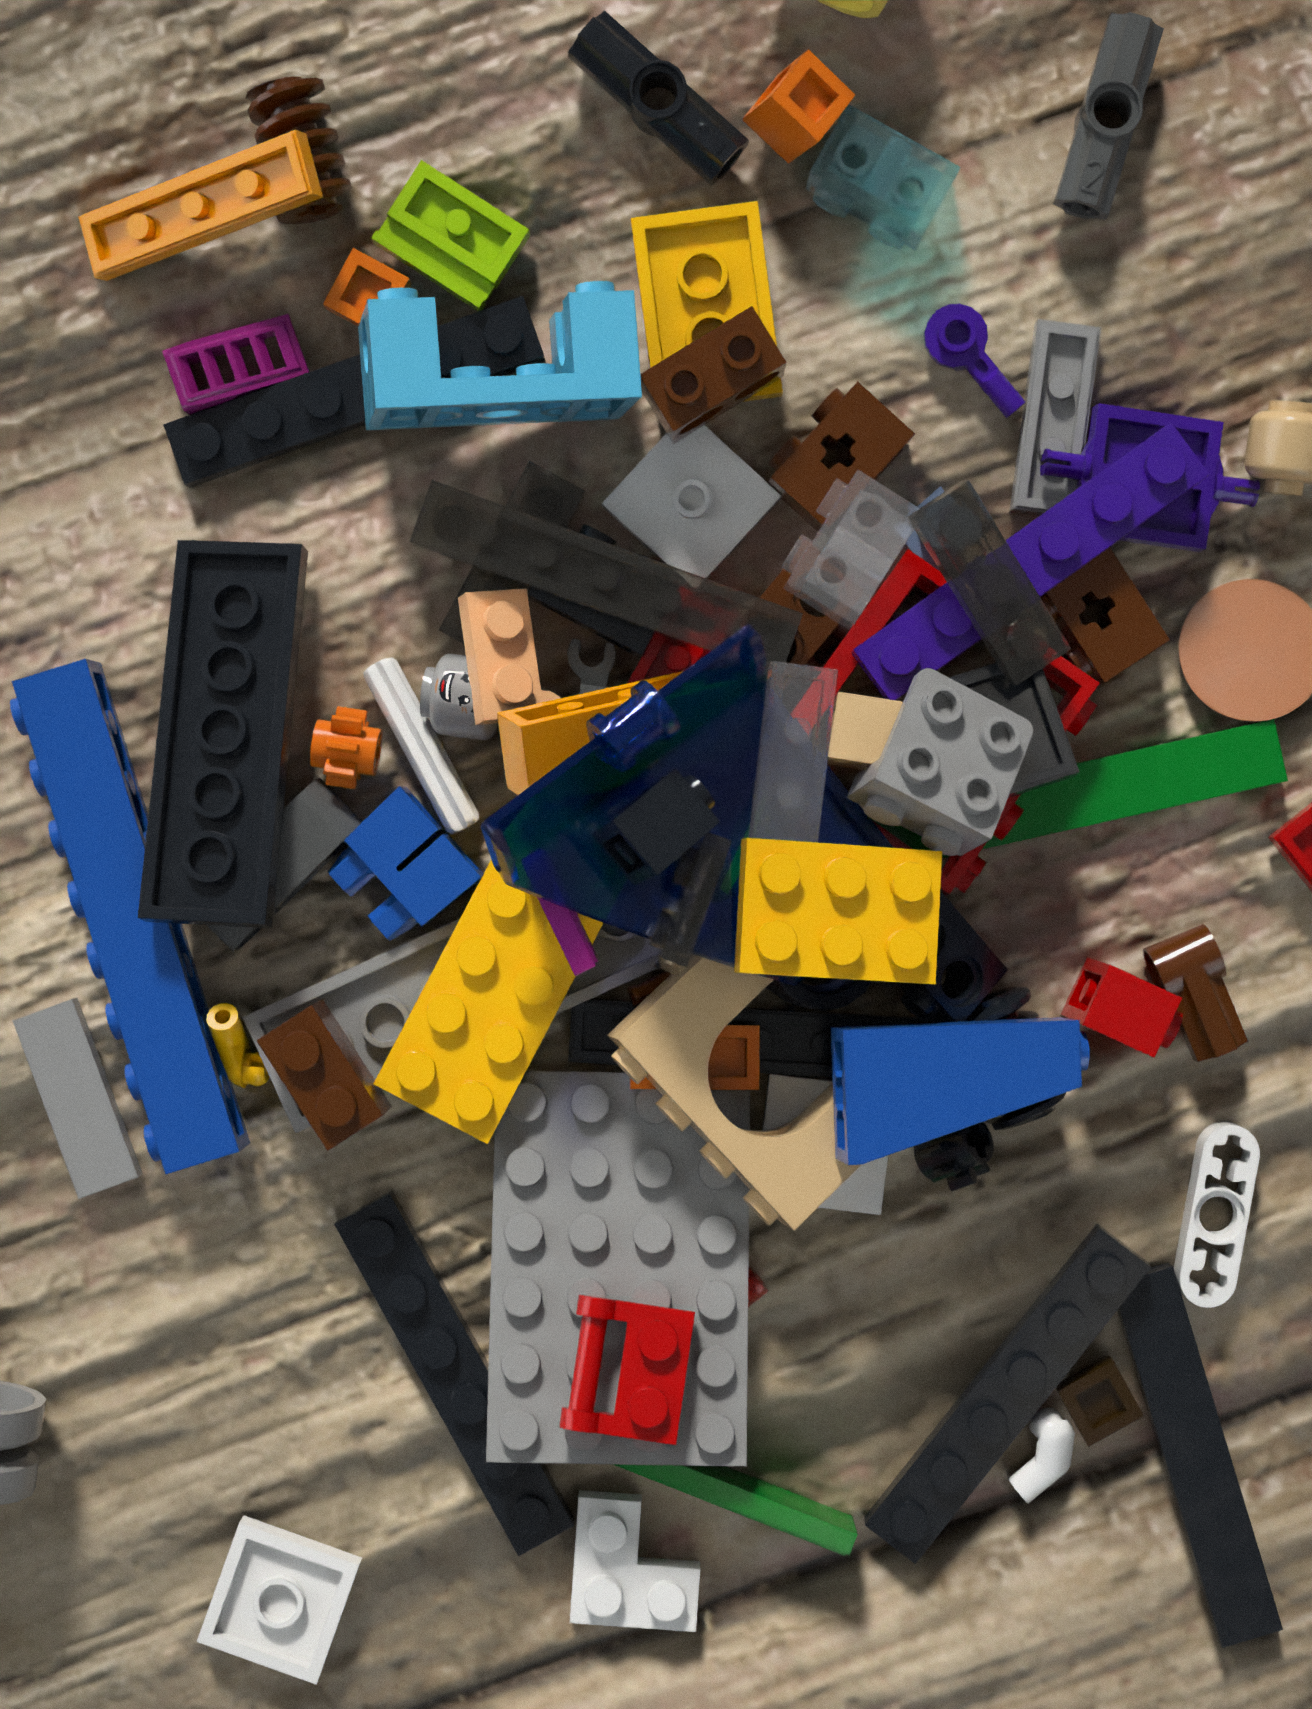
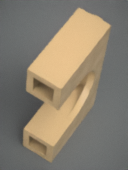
M718 929L607 1035L619 1048L611 1057L636 1084H639L645 1077L663 1095L655 1103L659 1110L681 1132L690 1125L702 1137L706 1144L699 1150L701 1155L725 1179L733 1172L750 1189L742 1197L743 1200L768 1226L778 1219L779 1222L795 1231L861 1165H847L835 1158L833 1082L796 1118L770 1130L752 1131L738 1128L723 1115L716 1105L708 1080V1065L713 1045L728 1023L776 978L774 975L734 973L736 934L730 929Z

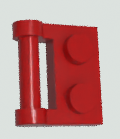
M579 1294L576 1314L582 1316L569 1406L561 1408L559 1428L676 1445L695 1311ZM608 1320L627 1322L614 1413L594 1411Z

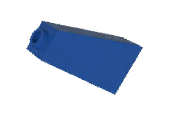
M1061 1017L831 1027L835 1158L847 1165H862L1082 1087L1081 1071L1088 1069L1090 1061L1087 1035L1084 1031H1080L1079 1020Z

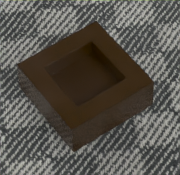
M1109 1355L1064 1379L1055 1388L1088 1447L1144 1417L1119 1369Z

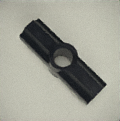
M605 10L597 17H593L578 33L577 39L568 51L569 59L631 113L633 122L639 130L660 139L711 186L726 175L748 146L749 139L687 85L685 76L677 66L669 61L658 59ZM659 87L670 91L676 99L668 108L654 110L647 107L641 98L648 90Z

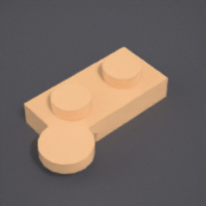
M527 588L465 592L458 597L468 675L472 689L475 725L498 723V712L560 699V696L551 691L541 690Z

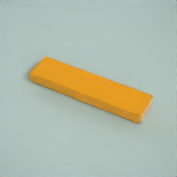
M293 130L78 216L94 278L108 281L322 198L323 195L307 134Z

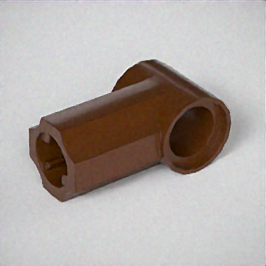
M1204 924L1143 949L1144 960L1154 985L1182 997L1177 1011L1183 1013L1180 1029L1194 1061L1200 1062L1223 1056L1237 1050L1238 1047L1248 1042L1235 1006L1223 981V977L1227 976L1222 954L1214 937Z

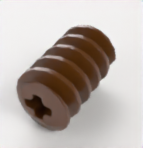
M294 76L284 77L255 86L247 92L245 97L251 101L248 108L251 122L259 126L254 135L257 145L293 130L307 134L323 197L276 215L278 222L283 224L312 223L338 214L343 209V205L338 204L336 198L352 189L349 179L331 178L329 174L345 164L343 154L324 153L323 148L339 139L336 129L317 128L316 125L332 114L330 105L326 103H310V98L321 94L325 90L323 79Z

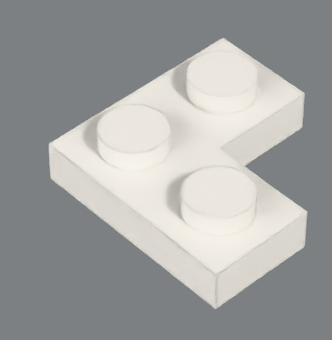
M579 1490L570 1623L696 1632L700 1561L638 1557L642 1495Z

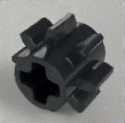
M984 1122L914 1146L915 1161L923 1175L933 1183L946 1178L951 1191L977 1183V1176L990 1171L987 1162L991 1160L994 1152L992 1135Z

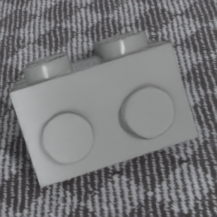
M925 668L914 676L880 758L856 774L847 798L864 806L865 814L871 819L889 826L900 825L922 836L921 842L927 848L933 851H942L943 855L961 856L992 839L1033 736L1032 724L1026 718L936 670Z

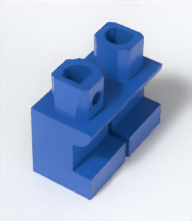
M399 786L344 839L349 847L341 853L328 871L329 875L350 897L359 892L375 876L387 887L392 894L371 912L368 917L389 941L411 930L418 923L421 926L429 924L449 905L480 882L484 874L449 834H442L402 870L401 867L406 861L444 830L411 791L404 786Z

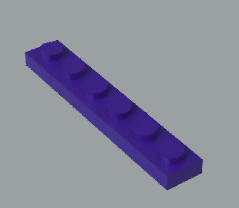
M1168 423L853 649L852 655L884 699L897 701L908 692L914 676L921 670L931 668L938 671L1198 485L1210 473L1173 423Z

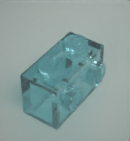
M848 104L809 172L806 189L814 193L813 201L830 214L845 218L849 213L869 224V233L883 244L895 249H901L903 245H906L916 251L952 188L961 167Z

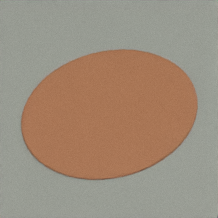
M1236 580L1209 591L1188 613L1179 637V660L1188 685L1208 707L1236 720L1249 722L1268 721L1294 711L1312 694V609L1293 591L1265 580Z

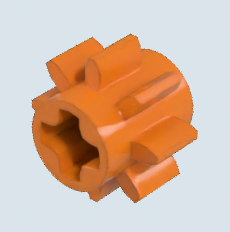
M337 706L336 714L332 715L331 721L320 719L316 721L310 748V766L324 769L323 774L326 775L325 785L356 789L357 781L361 780L362 774L376 775L381 756L383 731L379 728L369 727V722L367 721L368 711Z

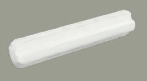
M385 658L368 667L364 671V679L445 830L449 834H455L475 824L479 820V813L436 732L433 730L429 719L421 717L420 703L397 660Z

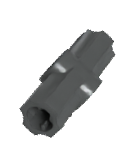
M1129 12L1126 14L1111 13L1107 19L1084 101L1075 117L1073 138L1053 205L1064 210L1066 214L1086 220H1105L1109 216L1133 131L1142 117L1143 97L1164 28L1156 25L1152 18ZM1102 105L1115 109L1121 116L1122 127L1112 129L1102 126L1095 118L1094 108Z

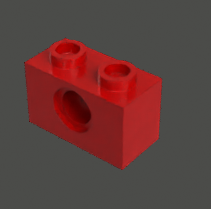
M1087 957L1061 1015L1069 1019L1079 1020L1081 1025L1155 1058L1160 1046L1165 1049L1168 1048L1180 1029L1183 1013L1177 1011L1182 997L1110 964Z

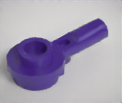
M960 303L949 304L936 310L928 320L924 331V344L930 357L939 365L954 369L955 371L966 369L1005 418L1010 417L1026 401L985 353L988 332L987 325L981 314L972 307Z

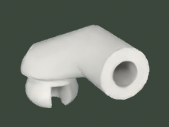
M1044 1408L1037 1412L1030 1420L1029 1429L1038 1439L1036 1455L1008 1478L1012 1486L1028 1504L1062 1477L1071 1465L1075 1432L1070 1421L1067 1419L1063 1420L1060 1413L1054 1408Z

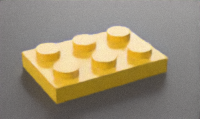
M758 201L631 218L650 368L751 306L755 309L777 346ZM781 379L743 402L782 397Z
M760 838L741 839L734 973L936 984L942 851Z

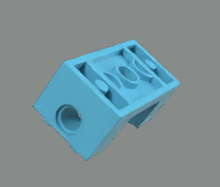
M590 281L576 285V292H568L562 301L563 310L561 312H554L549 319L552 364L536 363L518 366L516 368V375L491 376L490 368L485 366H465L450 370L451 378H441L435 297L418 298V291L413 288H389L378 291V299H367L358 326L366 430L620 419L642 397L634 290L615 291V284L613 282Z

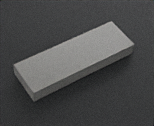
M1038 319L1035 322L1024 399L1026 403L1023 407L1009 512L1040 516L1078 489L1077 480L1047 475L1041 476L1040 466L1046 463L1041 462L1045 448L1081 454L1086 445L1101 327Z
M78 998L67 1000L13 1020L78 1199L141 1176L143 1174Z

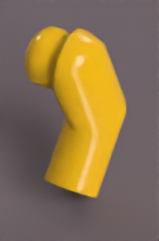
M219 1003L213 1006L207 1014L206 1022L228 1080L241 1088H246L247 1084L262 1086L269 1080L268 1072L259 1053H251V1047L236 1007L228 1003Z

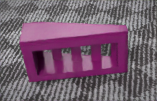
M289 314L192 340L162 351L180 404L188 415L310 372ZM276 336L286 367L276 370L264 341ZM248 345L252 346L261 374L251 377L240 348ZM223 354L227 355L236 380L227 384L224 383L215 358ZM200 362L210 386L209 389L199 391L191 369L192 365Z

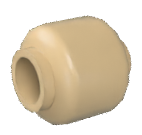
M1272 400L1269 401L1268 410L1260 411L1251 418L1244 466L1250 476L1265 480L1264 493L1303 496L1304 484H1312V403Z

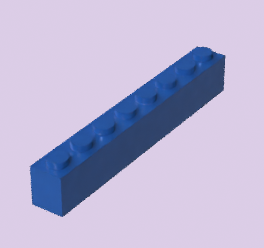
M85 658L12 681L17 697L10 700L12 717L20 734L23 736L29 735L36 758L29 761L31 778L39 795L42 797L48 796L55 819L48 823L51 842L59 857H67L74 880L67 884L69 899L77 917L86 918L92 937V942L87 943L86 946L88 960L96 978L105 979L112 1001L107 1003L105 1007L107 1021L115 1039L124 1040L131 1062L125 1065L126 1082L134 1100L143 1101L150 1123L144 1126V1138L148 1152L153 1161L161 1160L165 1174L240 1152L250 1144V1140L232 1082L228 1080L206 1022L209 1008L183 925L145 922L138 918L148 813L100 662Z

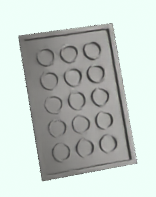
M526 1071L495 1130L486 1462L747 1467L749 1206L742 1197L749 1192V1188L734 1172L727 1179L722 1177L699 1152L706 1144L702 1137L690 1125L681 1132L655 1105L663 1096L657 1089H629L630 1077L626 1073ZM711 1090L714 1101L723 1115L738 1128L750 1130V1090ZM579 1294L695 1311L676 1445L559 1428L561 1408L569 1406L582 1316L576 1314ZM608 1320L594 1411L614 1413L627 1322Z

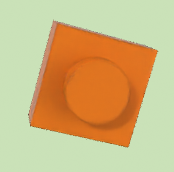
M353 248L323 305L326 310L359 326L367 299H378L377 292L380 290L401 287L410 288L412 282L409 277Z

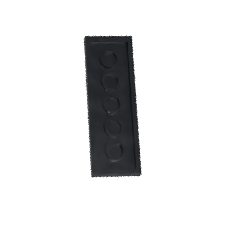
M177 541L138 918L145 922L272 928L308 550L302 544Z

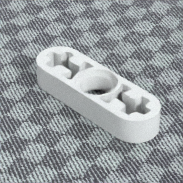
M1221 1121L1213 1123L1206 1127L1198 1137L1174 1262V1271L1181 1293L1193 1304L1205 1308L1222 1305L1235 1291L1260 1160V1148L1256 1138L1248 1130L1232 1122ZM1228 1135H1233V1144L1241 1147L1243 1151L1240 1159L1232 1158L1229 1160L1225 1176L1232 1182H1238L1236 1191H1232L1228 1187L1217 1183L1205 1184L1206 1177L1209 1174L1219 1180L1221 1178L1222 1160L1213 1155L1214 1145H1225ZM1212 1197L1227 1198L1233 1208L1231 1222L1227 1227L1219 1231L1204 1229L1199 1218L1202 1205ZM1196 1237L1214 1245L1227 1244L1225 1253L1212 1248L1210 1267L1220 1274L1218 1283L1208 1282L1204 1292H1200L1199 1285L1190 1279L1192 1270L1198 1271L1203 1269L1207 1251L1201 1246H1194Z

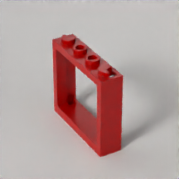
M909 549L899 560L761 753L756 764L766 773L770 770H776L781 773L811 801V805L835 820L868 845L904 849L912 848L793 765L790 761L834 701L837 693L841 691L859 666V663L852 655L853 649L887 626L912 591L924 599L951 580V578ZM1008 620L982 639L1008 658L1037 650L1049 687L1062 695L1056 707L1065 731L1067 730L1076 736L1082 730L1097 707V704L1089 698L1099 685L1098 681L1011 620ZM1021 794L1010 797L1006 801L993 834L1001 841L1006 837L1024 811L1023 808L1015 803ZM987 842L961 856L955 855L947 858L941 868L940 890L945 896L950 895L955 887L965 893L973 880L978 877L987 863L978 854Z

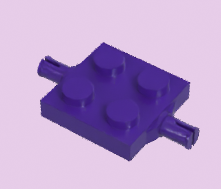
M1101 403L1092 407L1088 442L1081 454L1045 448L1041 462L1046 463L1040 466L1041 476L1047 475L1077 480V488H1079L1172 422L1210 475L1120 541L1194 552L1206 550L1210 518L1219 501L1254 507L1258 501L1259 494L1253 492L1260 490L1259 480L1223 476V467L1219 453L1224 422Z

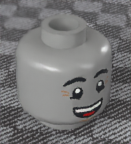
M445 654L440 658L435 668H426L421 686L420 714L421 717L430 718L433 730L440 735L488 740L494 737L499 728L498 723L475 725L472 689L469 681L466 656Z

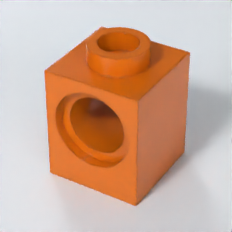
M808 49L778 73L742 120L789 164L822 139L855 97V94Z

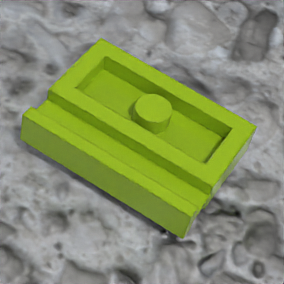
M421 160L387 212L388 217L379 231H375L371 239L374 245L473 309L481 311L486 306L485 303L494 289H497L531 235L528 228Z

